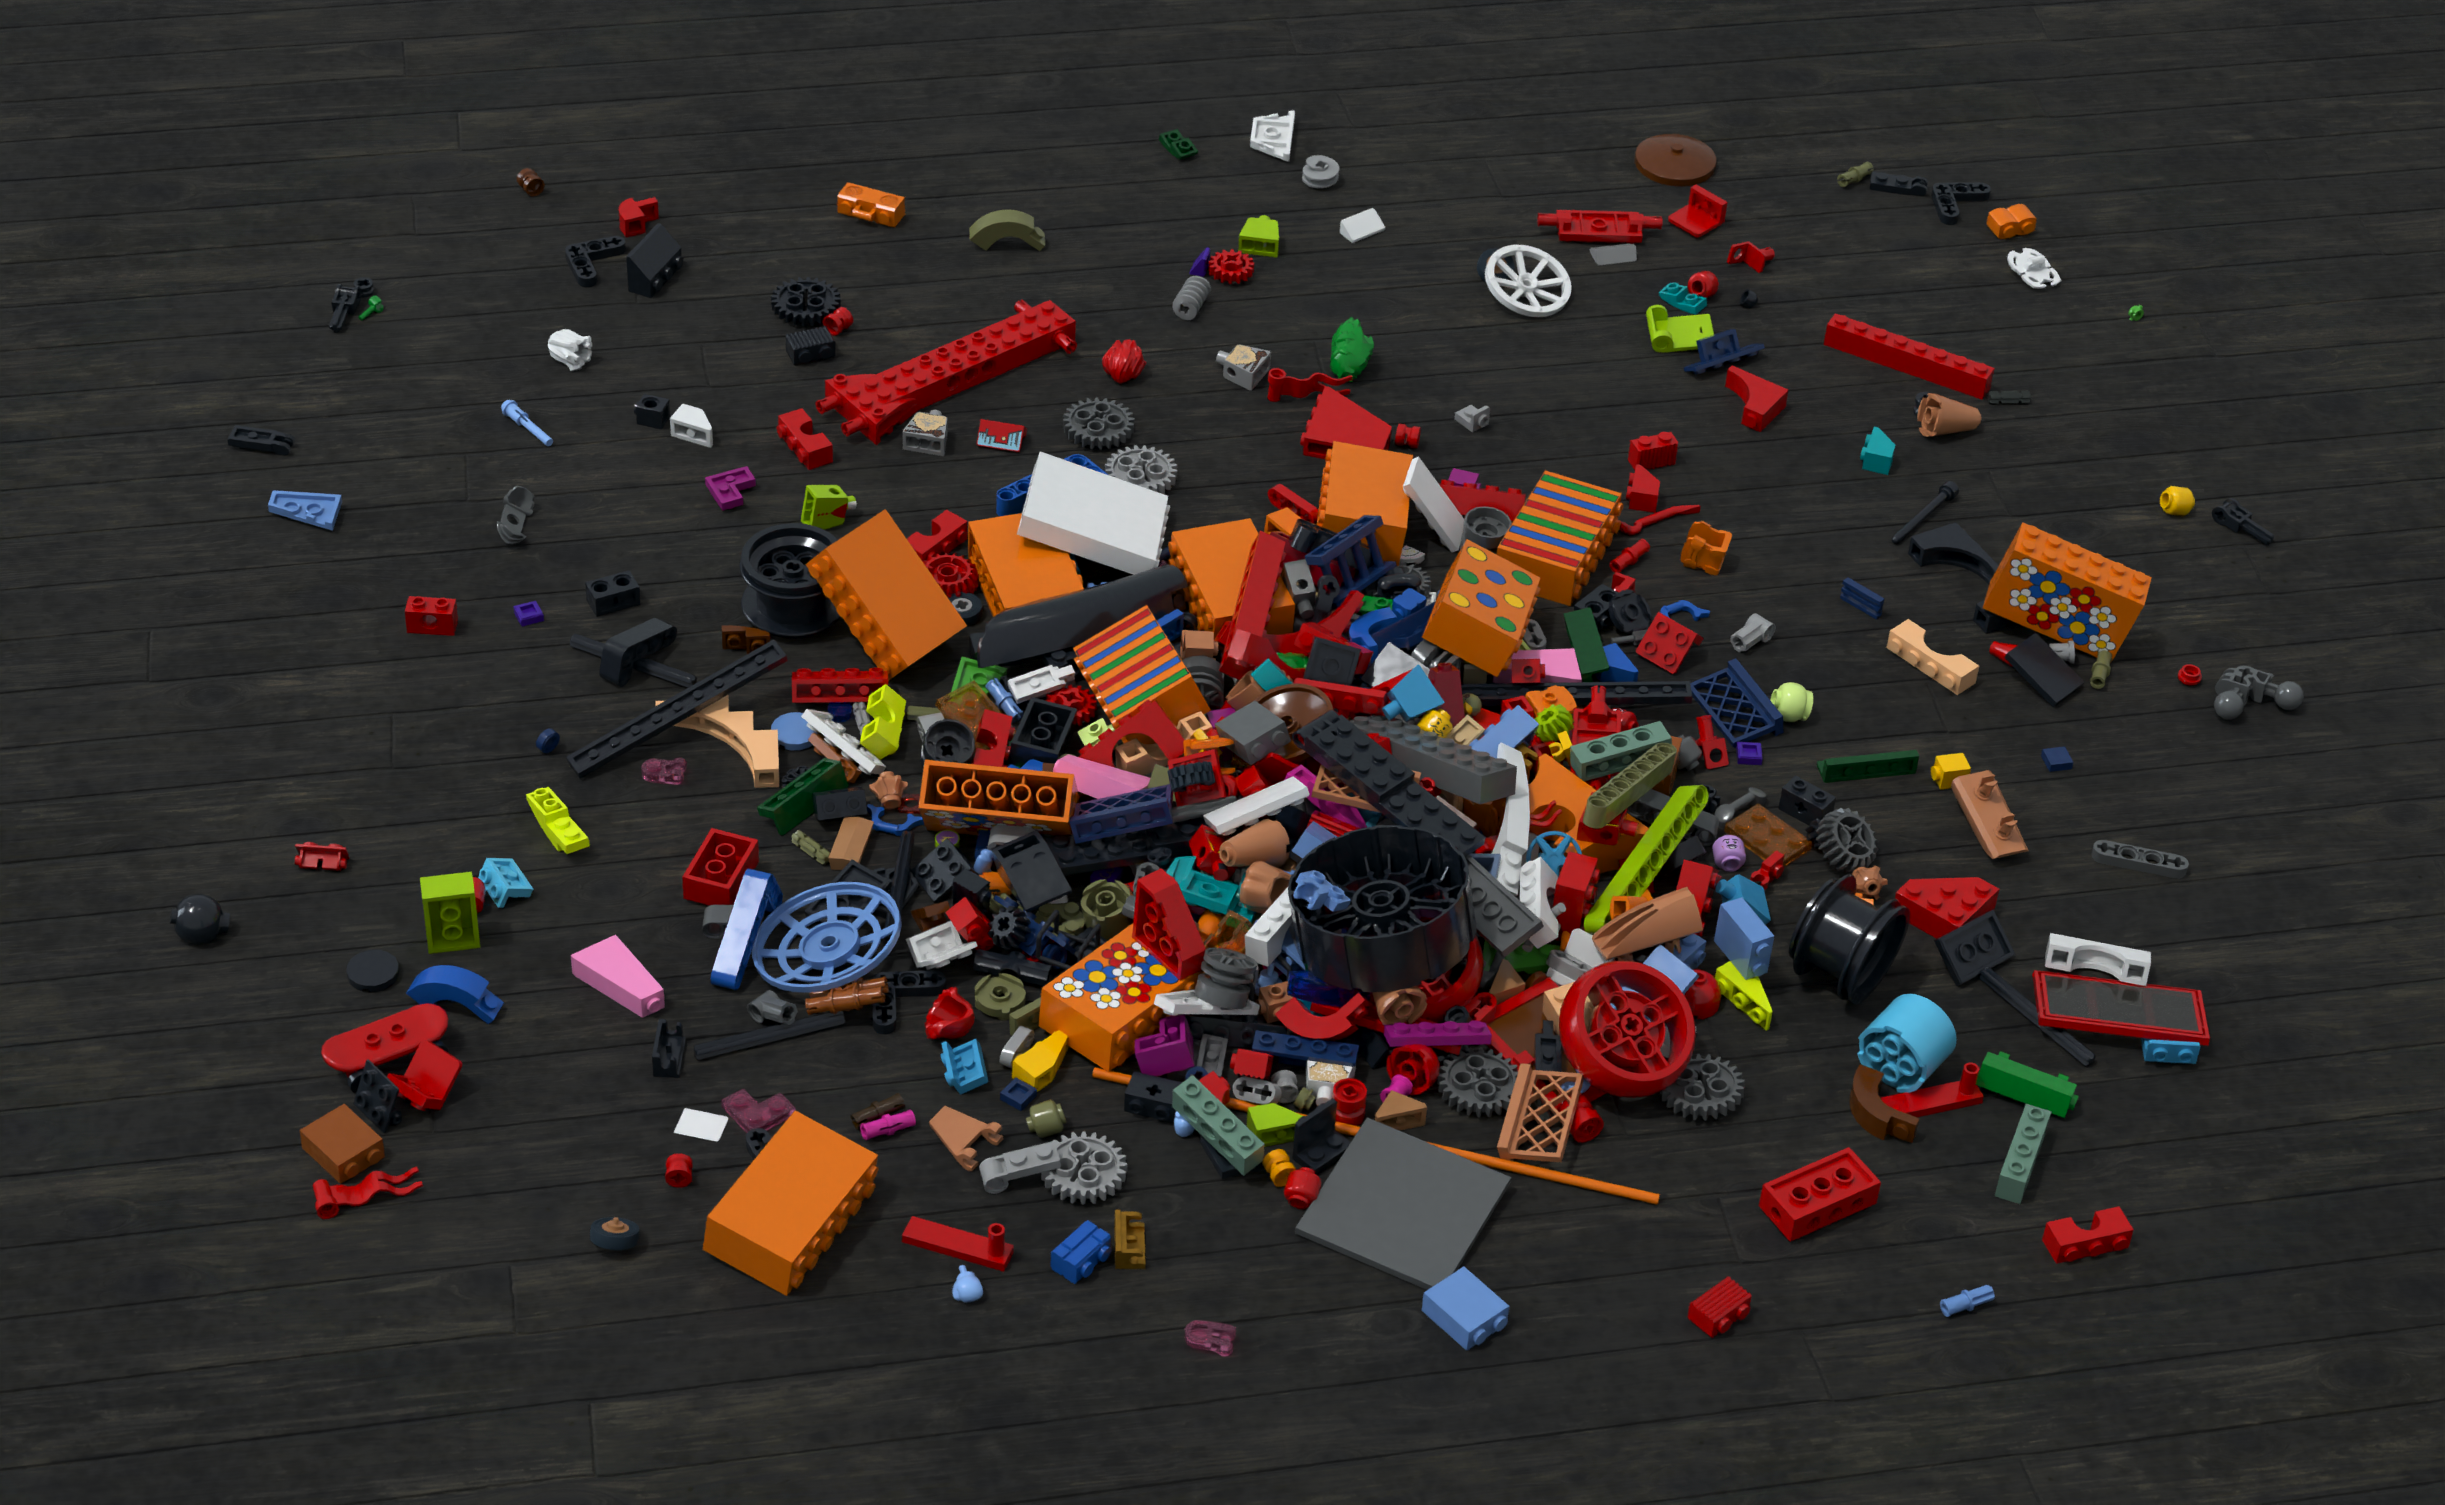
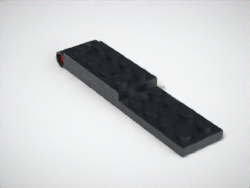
M1329 710L1293 733L1292 738L1298 748L1307 752L1396 825L1408 828H1421L1439 834L1456 845L1457 850L1462 852L1464 857L1484 845L1486 837L1415 782V773L1343 715L1339 716L1335 711Z
M1204 817L1077 844L1073 834L1045 838V842L1063 875H1071L1147 863L1148 853L1158 847L1169 848L1172 852V859L1192 856L1193 854L1189 846L1190 839L1202 824L1209 828L1211 827L1206 824ZM1241 825L1236 828L1234 833L1227 836L1233 837L1252 825Z

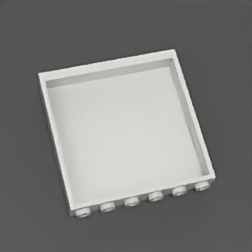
M1040 452L1032 472L1017 535L1135 575L1156 568L1159 565L1161 547L1164 541L1163 536L1168 520L1167 515L1170 509V505H1167L1168 496Z

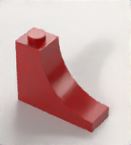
M1731 366L1728 369L1725 387L1738 394L1745 403L1741 424L1761 432L1786 407L1789 390L1735 366Z

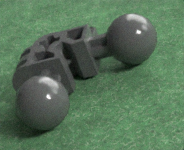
M2250 666L2228 668L2215 686L2218 696H2216L2214 701V711L2222 719L2233 720L2242 714L2248 696L2253 701L2261 703L2266 695L2273 697L2276 704L2283 710H2294L2304 701V691L2299 684L2292 681H2286L2280 685L2271 683L2274 677L2272 673H2266Z

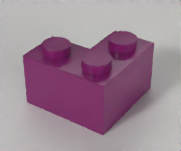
M1185 1014L1159 1019L1160 1033L1135 1039V1056L1143 1074L1160 1077L1166 1073L1184 1071L1194 1067L1193 1036Z

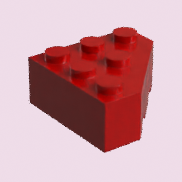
M1684 860L1676 890L1688 887L1692 895L1694 894L1703 931L1696 933V935L1702 937L1705 928V922L1703 921L1706 913L1710 914L1714 900L1712 895L1722 876L1718 875L1719 871L1712 866Z
M1162 868L1138 879L1132 938L1180 981L1201 971V964L1205 961L1204 953L1206 948L1178 882Z
M1979 877L1910 879L1896 892L1895 899L1900 901L1901 906L1909 908V923L1938 939L1988 911L1995 910L1999 888Z

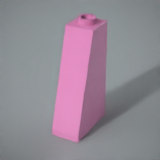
M1574 648L1518 650L1511 657V659H1540L1541 664H1545V678H1541V683L1582 682ZM1512 662L1506 671L1501 670L1498 677L1487 673V675H1490L1491 681L1497 684L1512 683Z
M1069 754L1058 759L1053 768V772L1074 774L1078 792L1097 799L1147 789L1150 781L1149 777Z
M616 935L571 955L572 973L574 976L643 1018L665 1007L664 989Z

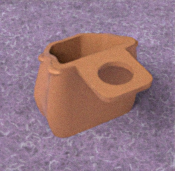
M1262 861L1253 862L1247 869L1244 882L1241 884L1240 902L1247 909L1264 914L1288 887L1291 874Z

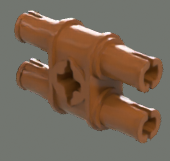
M886 976L869 980L858 978L837 988L810 992V999L806 998L805 1006L809 1008L807 1013L812 1015L830 1011L833 1014H837L839 1011L860 1010L863 1008V1005L884 1003V993L889 992L888 983H885L887 978Z

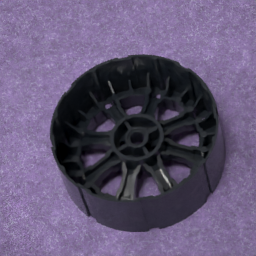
M1400 825L1373 826L1353 830L1337 838H1331L1311 850L1298 863L1294 874L1290 877L1288 896L1299 957L1303 964H1307L1308 970L1313 975L1333 986L1352 990L1353 988L1362 989V992H1389L1420 985L1423 980L1428 978L1433 980L1453 968L1469 951L1470 942L1474 941L1476 919L1467 861L1463 853L1457 850L1456 845L1434 832L1416 827H1402ZM1313 870L1322 873L1329 883L1341 888L1344 891V895L1351 900L1348 908L1332 912L1323 904L1320 909H1308L1307 906L1310 903L1307 900L1296 899L1293 896L1298 885L1295 881L1299 874ZM1422 896H1425V897H1428V898H1430V899H1432V900L1418 899V898H1420V897H1422ZM1421 917L1434 918L1427 923L1420 921ZM1345 927L1349 929L1345 934L1333 933Z

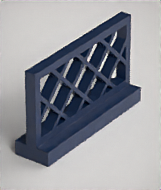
M1736 658L1728 661V668L1690 683L1693 698L1707 715H1711L1712 722L1733 748L1737 746V742H1749L1770 732L1775 736L1784 733L1783 715ZM1725 677L1730 681L1729 685L1717 683L1718 680ZM1701 687L1710 688L1708 694L1698 692L1696 689ZM1716 689L1726 692L1724 696L1713 695V691ZM1730 692L1741 694V698H1729ZM1709 701L1721 703L1720 708L1710 707L1708 705ZM1726 704L1736 705L1737 709L1732 711L1724 709ZM1741 708H1752L1753 712L1752 714L1740 712ZM1721 715L1733 717L1732 722L1721 721ZM1737 718L1749 720L1747 726L1735 723ZM1754 721L1766 725L1761 728L1752 727ZM1733 730L1745 732L1744 735L1734 738L1732 735Z
M1170 784L1076 803L1074 817H1070L1069 820L1075 843L1173 824L1171 809L1174 791H1171Z

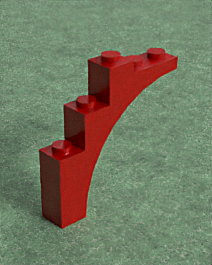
M1351 590L1339 607L1328 617L1316 624L1332 631V636L1348 642L1341 634H1345L1352 623L1350 619L1354 613L1357 614L1364 603L1362 599L1365 595L1357 590ZM1225 621L1214 639L1223 648L1226 645L1231 621ZM1299 631L1280 635L1266 634L1265 638L1269 639L1276 653H1298L1309 657L1307 651L1293 645Z

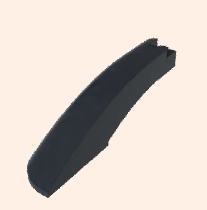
M1166 564L1122 579L1062 595L1042 598L1002 611L986 625L987 630L983 638L979 640L977 649L978 668L1007 663L1079 645L1146 605L1156 620L1163 618L1176 609L1180 611L1187 610L1183 589L1188 587L1187 581L1177 567Z

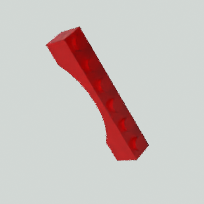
M1236 629L1227 655L1236 659L1235 664L1249 668L1250 664L1254 665L1253 670L1255 671L1269 658L1276 666L1285 671L1286 677L1288 675L1291 677L1292 682L1296 678L1303 679L1305 668H1292L1283 662L1273 650L1269 639Z

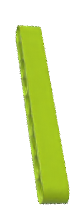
M1691 785L1677 788L1586 915L1584 929L1587 933L1594 935L1601 927L1612 920L1610 916V903L1613 896L1641 897L1706 806L1708 791L1705 786Z

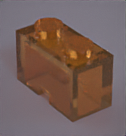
M1229 910L1218 924L1219 929L1216 933H1211L1203 942L1206 949L1224 948L1245 954L1244 935L1250 930L1252 924L1247 918Z

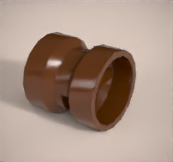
M525 168L517 175V183L529 196H537L544 190V181L533 169Z

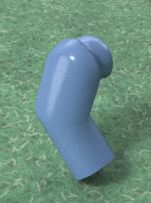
M983 849L975 861L974 870L979 875H982L983 872H993L990 869L993 863L991 850Z

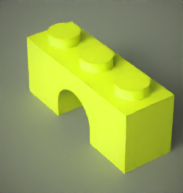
M887 684L869 695L866 712L874 720L863 727L860 744L880 760L887 755L894 754L899 747L898 743L906 700Z

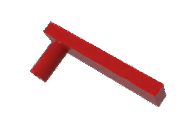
M1966 1063L1963 1068L1961 1081L1923 1088L1910 1093L1905 1092L1881 1097V1100L1889 1107L1914 1117L1982 1104L1984 1096L1976 1085L1979 1066L1975 1063Z
M912 1216L902 1234L903 1243L1003 1272L1014 1253V1245L1005 1243V1228L999 1223L989 1226L987 1238Z

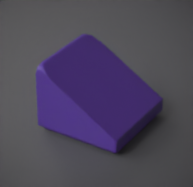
M1206 248L1194 261L1189 274L1201 277L1206 275L1210 261V248Z

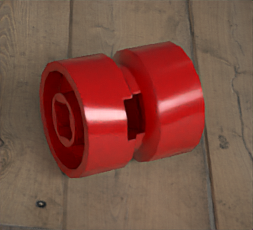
M1345 1078L1339 1080L1333 1086L1332 1098L1337 1101L1336 1122L1354 1126L1362 1124L1365 1116L1367 1088L1361 1081L1354 1078Z
M1580 1093L1570 1134L1577 1142H1587L1601 1132L1604 1122L1598 1112L1593 1110L1592 1104L1587 1097ZM1564 1100L1558 1104L1556 1110L1558 1112L1563 1111L1569 1107V1103Z

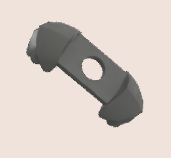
M515 486L504 496V509L500 522L497 521V530L505 543L514 544L526 538L521 533L525 517L533 513L532 509L535 504L533 501L534 494L527 488ZM507 516L515 518L518 524L510 523Z

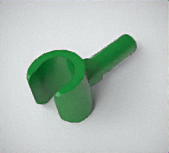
M372 296L368 301L370 307L358 318L362 321L374 311L377 313L382 312L384 308L381 304L382 300L378 296Z

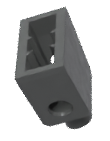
M1306 559L1286 562L1283 566L1282 580L1295 603L1294 615L1300 614L1303 619L1310 618L1314 614L1316 589Z

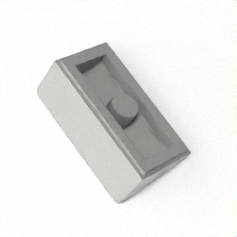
M1633 244L1611 245L1590 249V253L1597 265L1637 260L1636 246Z

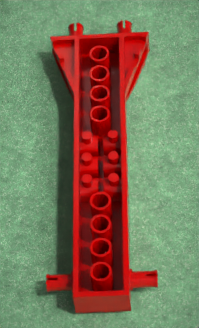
M1021 299V302L1017 301L1014 306V310L1018 314L881 373L850 376L837 374L833 379L825 380V398L816 401V409L820 414L835 409L848 420L841 424L844 435L850 436L860 431L877 445L881 442L880 437L885 433L888 435L892 433L893 427L896 424L901 425L922 408L1060 348L1064 349L1068 354L1073 353L1077 348V343L1075 342L1076 321L1051 300L1031 307Z

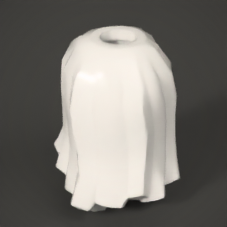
M567 329L554 332L548 340L550 356L566 364L570 371L582 369L581 366H584L585 362L591 360L592 342L590 336H580Z

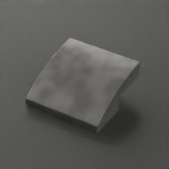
M1202 1034L1201 1040L1193 1039L1194 1066L1205 1068L1208 1074L1214 1071L1220 1078L1228 1039L1208 1034ZM1190 1068L1184 1071L1170 1072L1167 1075V1079L1184 1082L1186 1073ZM1196 1071V1074L1193 1075L1197 1080L1204 1077L1201 1076V1071Z

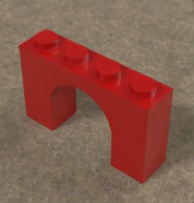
M1148 699L1137 707L1139 710L1137 714L1132 717L1130 714H1127L1119 720L1118 724L1120 726L1114 731L1108 728L1098 736L1100 741L1092 746L1091 743H1088L1078 751L1080 753L1078 757L1116 768L1113 762V749L1116 743L1125 735L1141 733L1151 737L1168 760H1172L1184 753L1183 742L1186 739L1158 701L1155 699L1151 702Z

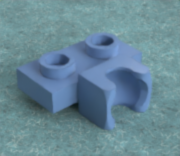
M1313 870L1300 873L1295 881L1298 885L1293 894L1294 898L1307 900L1310 903L1307 908L1310 910L1320 909L1324 904L1332 912L1347 909L1351 902L1344 895V891L1341 888L1333 886L1318 871Z

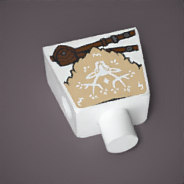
M1306 1060V1088L1314 1090L1312 1095L1316 1097V1104L1318 1106L1332 1099L1333 1086L1336 1082L1345 1078H1354L1355 1067Z

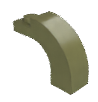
M994 211L982 216L970 227V240L984 250H987L995 241L1003 237L1020 238L1039 251L1045 247L1044 232L1040 228L1034 227V217L1021 211Z

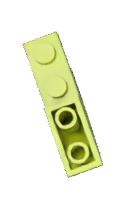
M549 787L539 788L532 793L526 794V799L537 821L558 852L563 850L566 854L590 846L589 838L569 817L568 808Z

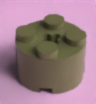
M1107 879L1091 883L1083 891L1081 908L1086 928H1094L1096 924H1100L1101 936L1106 940L1111 939L1133 923L1132 919L1122 914V908L1126 899L1130 896V891L1124 883L1115 880V883L1107 882Z

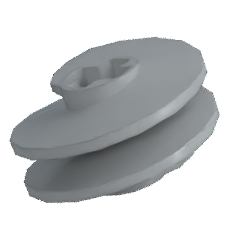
M1314 155L1306 159L1307 165L1303 167L1302 181L1306 185L1314 188H1326L1338 181L1339 165L1335 160L1321 155Z

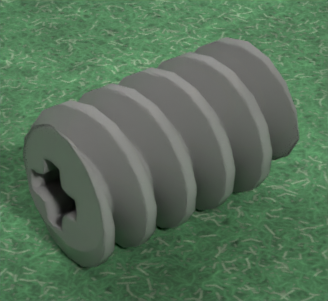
M1200 276L1189 277L1173 301L1172 308L1174 313L1186 321L1194 319L1211 292L1210 283Z

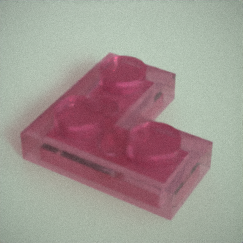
M744 1088L722 1099V1108L746 1133L754 1128H762L767 1131L786 1121L796 1110L781 1092L759 1104Z

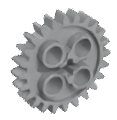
M1134 445V449L1126 447L1125 451L1118 449V454L1112 453L1111 458H1107V464H1105V472L1109 476L1161 494H1165V489L1171 490V485H1175V480H1177V464H1174L1175 459H1170L1169 453L1163 455L1162 449L1156 452L1155 447L1149 450L1146 448V445L1142 449Z
M1085 1131L1082 1132L1081 1137H1077L1072 1132L1070 1139L1061 1135V1143L1053 1140L1057 1147L1061 1168L1041 1172V1180L1045 1181V1188L1052 1187V1195L1060 1192L1061 1200L1068 1196L1071 1197V1203H1074L1076 1199H1080L1082 1205H1084L1086 1199H1090L1095 1204L1096 1197H1100L1105 1201L1106 1193L1114 1196L1115 1189L1122 1188V1182H1125L1127 1173L1126 1155H1122L1121 1147L1115 1148V1141L1106 1143L1105 1135L1097 1139L1095 1132L1091 1137H1087Z

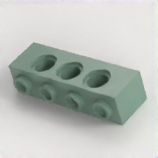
M1661 721L1570 746L1571 766L1577 776L1585 782L1623 771L1656 744L1668 743L1672 745V738Z
M1193 1075L1173 1089L1172 1107L1243 1176L1263 1161L1265 1144Z
M2029 1104L2025 1105L1999 1176L1995 1192L1996 1197L2021 1204L2043 1143L2052 1111Z

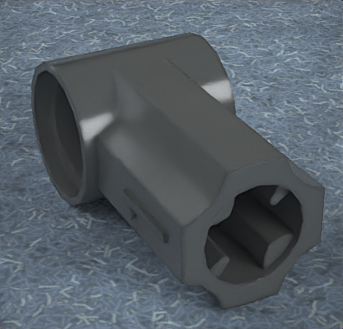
M771 990L766 991L747 1005L749 1015L757 1023H762L769 1019L790 1025L795 1021V1016L798 1012L795 1004L780 1000L777 994Z

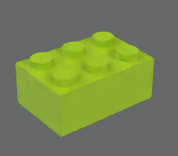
M472 872L421 877L420 883L428 953L480 948Z

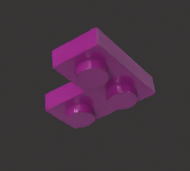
M745 466L705 477V485L720 508L726 510L743 505V497L739 490L756 486V479L749 468Z

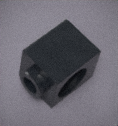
M644 394L634 407L637 424L662 430L670 418L669 399Z

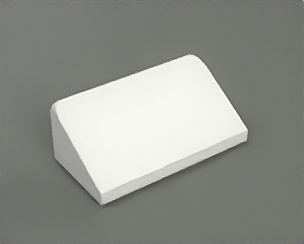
M1373 208L1343 219L1340 224V234L1352 243L1385 230L1384 224Z

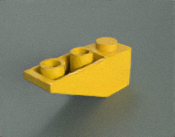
M1060 1030L1054 1031L1045 1040L1037 1042L1033 1048L1024 1054L1018 1055L1013 1060L1012 1078H1018L1035 1087L1037 1092L1053 1081L1069 1048L1067 1045L1068 1036Z

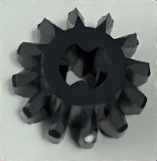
M1009 906L1007 909L1000 907L998 915L992 914L994 921L987 923L991 928L987 934L993 939L992 941L996 946L1010 951L1012 947L1019 949L1021 941L1027 942L1025 935L1032 932L1028 928L1031 924L1030 919L1026 917L1027 915L1024 911L1014 906Z

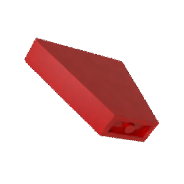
M1325 386L1323 393L1318 394L1316 407L1312 409L1311 420L1308 419L1306 433H1302L1300 445L1304 446L1303 455L1326 459L1327 449H1332L1333 441L1388 451L1391 443L1392 426L1334 389Z

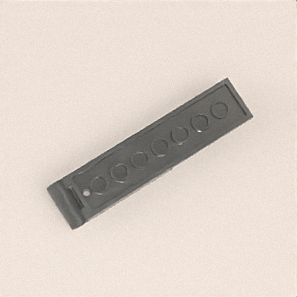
M1386 817L1376 826L1396 824ZM1468 855L1465 859L1469 868L1476 932L1505 958L1542 929L1544 925L1531 910L1472 856Z

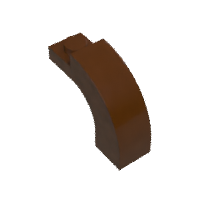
M1860 1064L1854 1075L1849 1100L1854 1118L1862 1128L1881 1140H1884L1886 1135L1889 1134L1912 1143L1916 1137L1920 1118L1886 1105L1879 1097L1884 1073Z

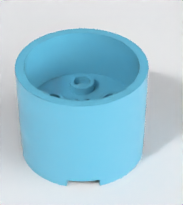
M1903 994L1895 998L1860 1034L1858 1038L1860 1040V1051L1857 1055L1861 1065L1883 1072V1082L1896 1088L1897 1093H1910L1917 1090L1954 1051L1956 1032L1949 1017L1934 1002L1920 995Z

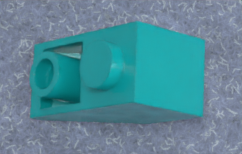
M1878 427L1873 428L1871 435L1867 434L1860 460H1864L1862 469L1888 475L1896 445Z

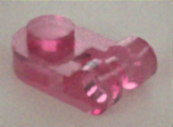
M652 758L646 760L641 766L642 777L648 782L679 785L683 781V772L686 770L687 761L683 758H675L674 760Z
M1195 1320L1187 1324L1185 1328V1341L1190 1347L1216 1351L1221 1356L1231 1355L1233 1350V1343L1231 1341L1234 1340L1236 1335V1328L1234 1326L1203 1320Z

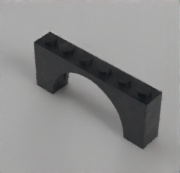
M1956 522L1911 536L1908 554L1920 567L1934 564L1962 567L1979 575L1990 585L1991 579L1999 566ZM1985 600L1976 603L1973 621L1985 634L2018 624L1983 609Z

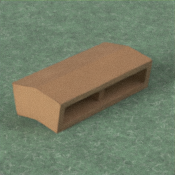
M844 817L828 858L831 870H843L852 859L858 863L861 862L874 821L860 817Z

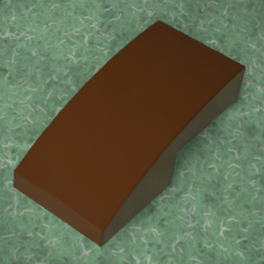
M721 625L723 649L746 648V652L749 654L770 642V633L764 630L745 626Z

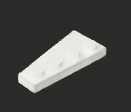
M810 709L805 710L801 717L808 722L807 726L817 733L821 732L828 744L834 747L838 746L842 750L841 754L844 757L859 763L858 768L861 771L871 775V773L881 774L885 770L886 766L864 747H858L860 741L844 733L846 731L844 726L832 721L834 717L830 713Z
M1194 990L1156 994L1154 1004L1162 1008L1164 1013L1172 1016H1177L1178 1014L1258 1015L1260 1007L1259 1004L1250 1000L1247 1001V1005L1243 1009H1227L1214 1006L1199 999L1194 994Z

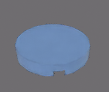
M800 712L781 715L771 725V730H778V746L780 744L785 746V749L791 751L811 747L813 744L808 741L812 733H819L807 726L808 722L801 717L803 713Z

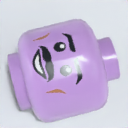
M1725 835L1714 842L1712 847L1713 855L1718 868L1732 872L1744 865L1746 853L1744 843L1739 837Z

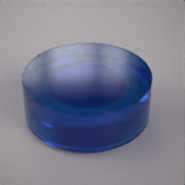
M831 702L828 705V713L834 717L832 721L844 722L851 718L852 706L849 702Z

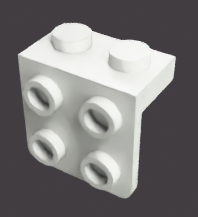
M951 921L906 939L916 967L926 966L927 970L950 963V960L966 957L972 954L971 949L978 946L976 941L962 944L959 933Z
M1579 928L1572 931L1564 951L1565 953L1579 959L1592 968L1615 960L1613 958L1606 961L1593 943V935ZM1551 967L1547 971L1546 975L1559 987L1575 982V980Z

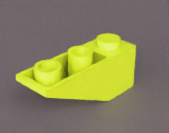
M1731 961L1717 968L1715 978L1720 985L1721 994L1752 1018L1755 1023L1759 1024L1766 1031L1769 1030L1773 1011L1759 977L1756 976L1745 980Z

